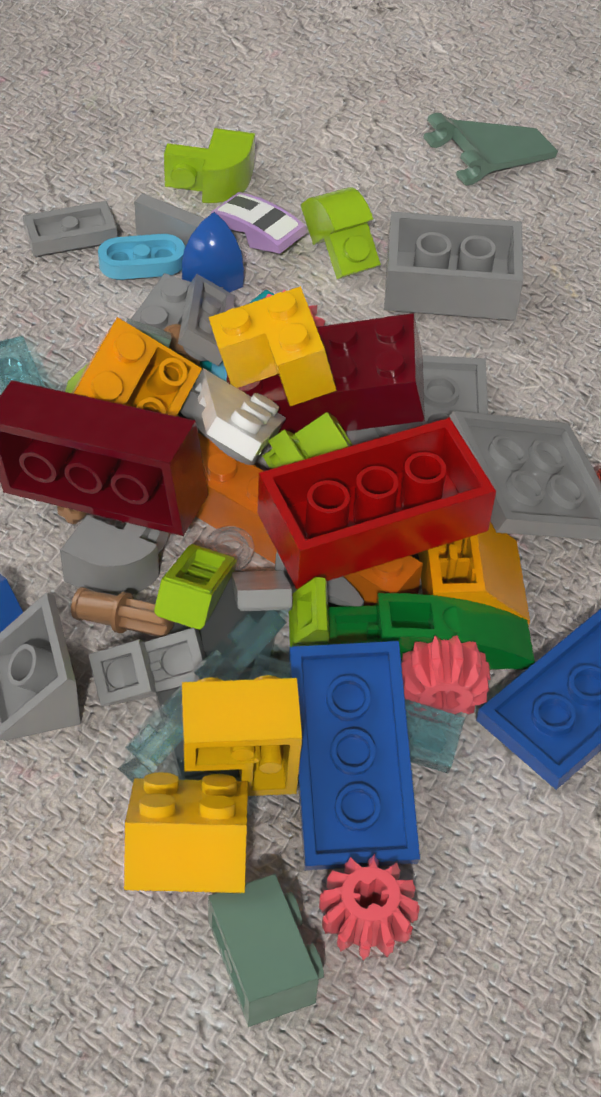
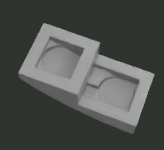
M195 628L146 642L138 639L88 654L100 706L103 707L156 696V692L181 687L182 682H196L200 679L211 677L200 633Z

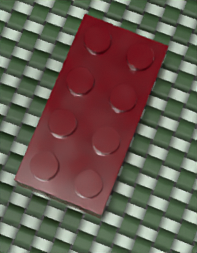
M414 313L316 327L325 348L337 391L290 406L279 374L237 388L251 397L254 393L263 395L279 406L277 413L286 417V420L278 433L285 429L295 434L326 412L337 418L345 432L425 421L423 353ZM227 374V381H226V382L229 383V384H231V383H230V380H229V377H228V374Z
M14 380L10 381L0 395V483L3 493L171 534L185 535L208 495L195 420Z

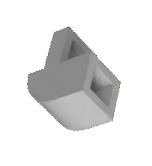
M86 515L60 549L63 580L78 588L84 587L92 591L116 596L122 592L131 593V595L136 594L149 587L159 577L158 553L163 549L169 533L127 523L121 530Z

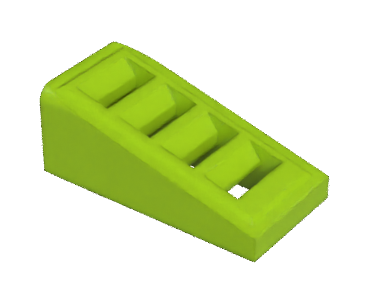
M194 544L189 545L161 579L154 608L156 616L191 628L202 629L212 615L226 588L232 572L236 568L237 559Z

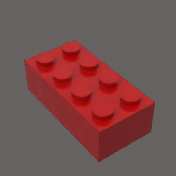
M449 417L260 472L258 478L257 513L298 590L315 577L325 578L327 582L487 532L489 530L496 490Z

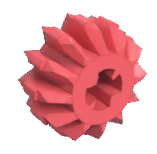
M457 635L449 640H441L434 636L433 642H415L413 651L403 653L401 668L405 703L411 705L413 713L422 714L429 712L431 719H436L440 715H448L454 719L457 713L472 714L474 713L475 705L487 702L488 680L491 679L490 666L486 662V654L479 652L476 642L461 643Z
M374 854L368 860L367 867L362 868L350 857L348 862L345 863L344 873L332 870L331 874L327 877L326 887L328 890L320 894L319 909L325 914L322 927L325 934H338L337 946L340 952L349 948L354 943L359 945V955L363 960L369 957L371 947L376 946L388 957L394 950L395 941L406 944L410 939L413 929L411 923L418 919L420 906L417 901L413 900L416 889L413 880H399L401 870L398 863L393 864L386 870L380 869L378 859Z

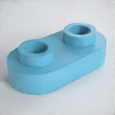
M170 234L114 237L104 241L98 248L99 269L105 276L116 280L162 277L164 273L174 275L182 270L185 245L180 238Z

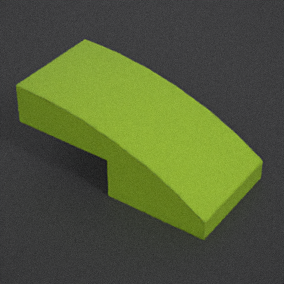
M315 577L292 593L293 609L289 611L290 647L328 645L327 582L325 578Z

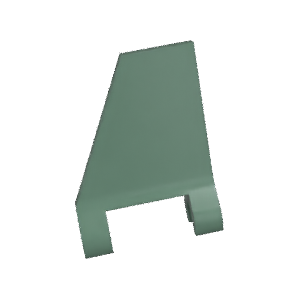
M433 113L428 116L427 121L436 130L425 133L423 136L433 148L441 147L453 139L464 151L460 158L466 163L468 168L459 170L456 173V176L464 185H473L493 171L556 158L558 150L537 128L455 120L446 117L442 113Z

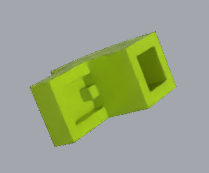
M214 128L208 149L167 143L164 152L165 187L201 191L202 203L225 202L236 193H243L250 184L254 170L255 133Z
M347 187L308 198L300 204L313 245L323 242L326 244L336 279L371 270L381 265L368 225L374 219L367 202L358 190L353 187Z
M326 412L295 434L284 429L269 439L268 442L273 449L262 455L269 468L273 469L353 446V443L337 418Z

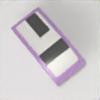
M242 192L236 193L211 211V214L215 212L226 222L230 230L244 232L249 247L280 254L308 233L306 225L286 210L267 200Z

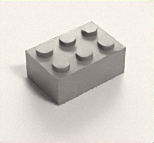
M391 211L384 310L516 320L523 285L522 221Z

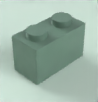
M276 874L245 883V893L218 892L209 895L208 923L248 1027L316 1004L318 980L324 978L323 965L313 943L304 944L298 927L302 926V917L298 903L292 892L283 893Z

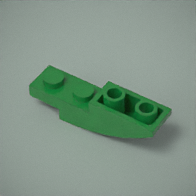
M378 593L376 606L328 607V645L399 641L400 657L402 660L403 653L413 651L415 642L430 643L433 642L434 636L441 640H449L457 635L461 643L476 642L479 652L486 654V662L489 663L490 670L528 669L535 663L528 620L486 604L436 595Z

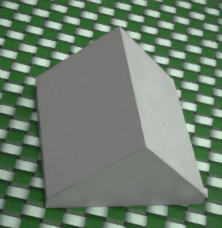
M47 592L0 633V740L7 741L81 724L76 680L55 596Z

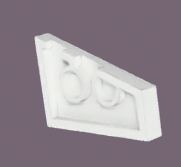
M204 368L194 384L195 390L201 392L198 396V402L205 407L202 412V418L206 434L250 461L266 447L269 439L277 435L286 420V417L277 413L279 406L272 400L258 393H254L251 397Z

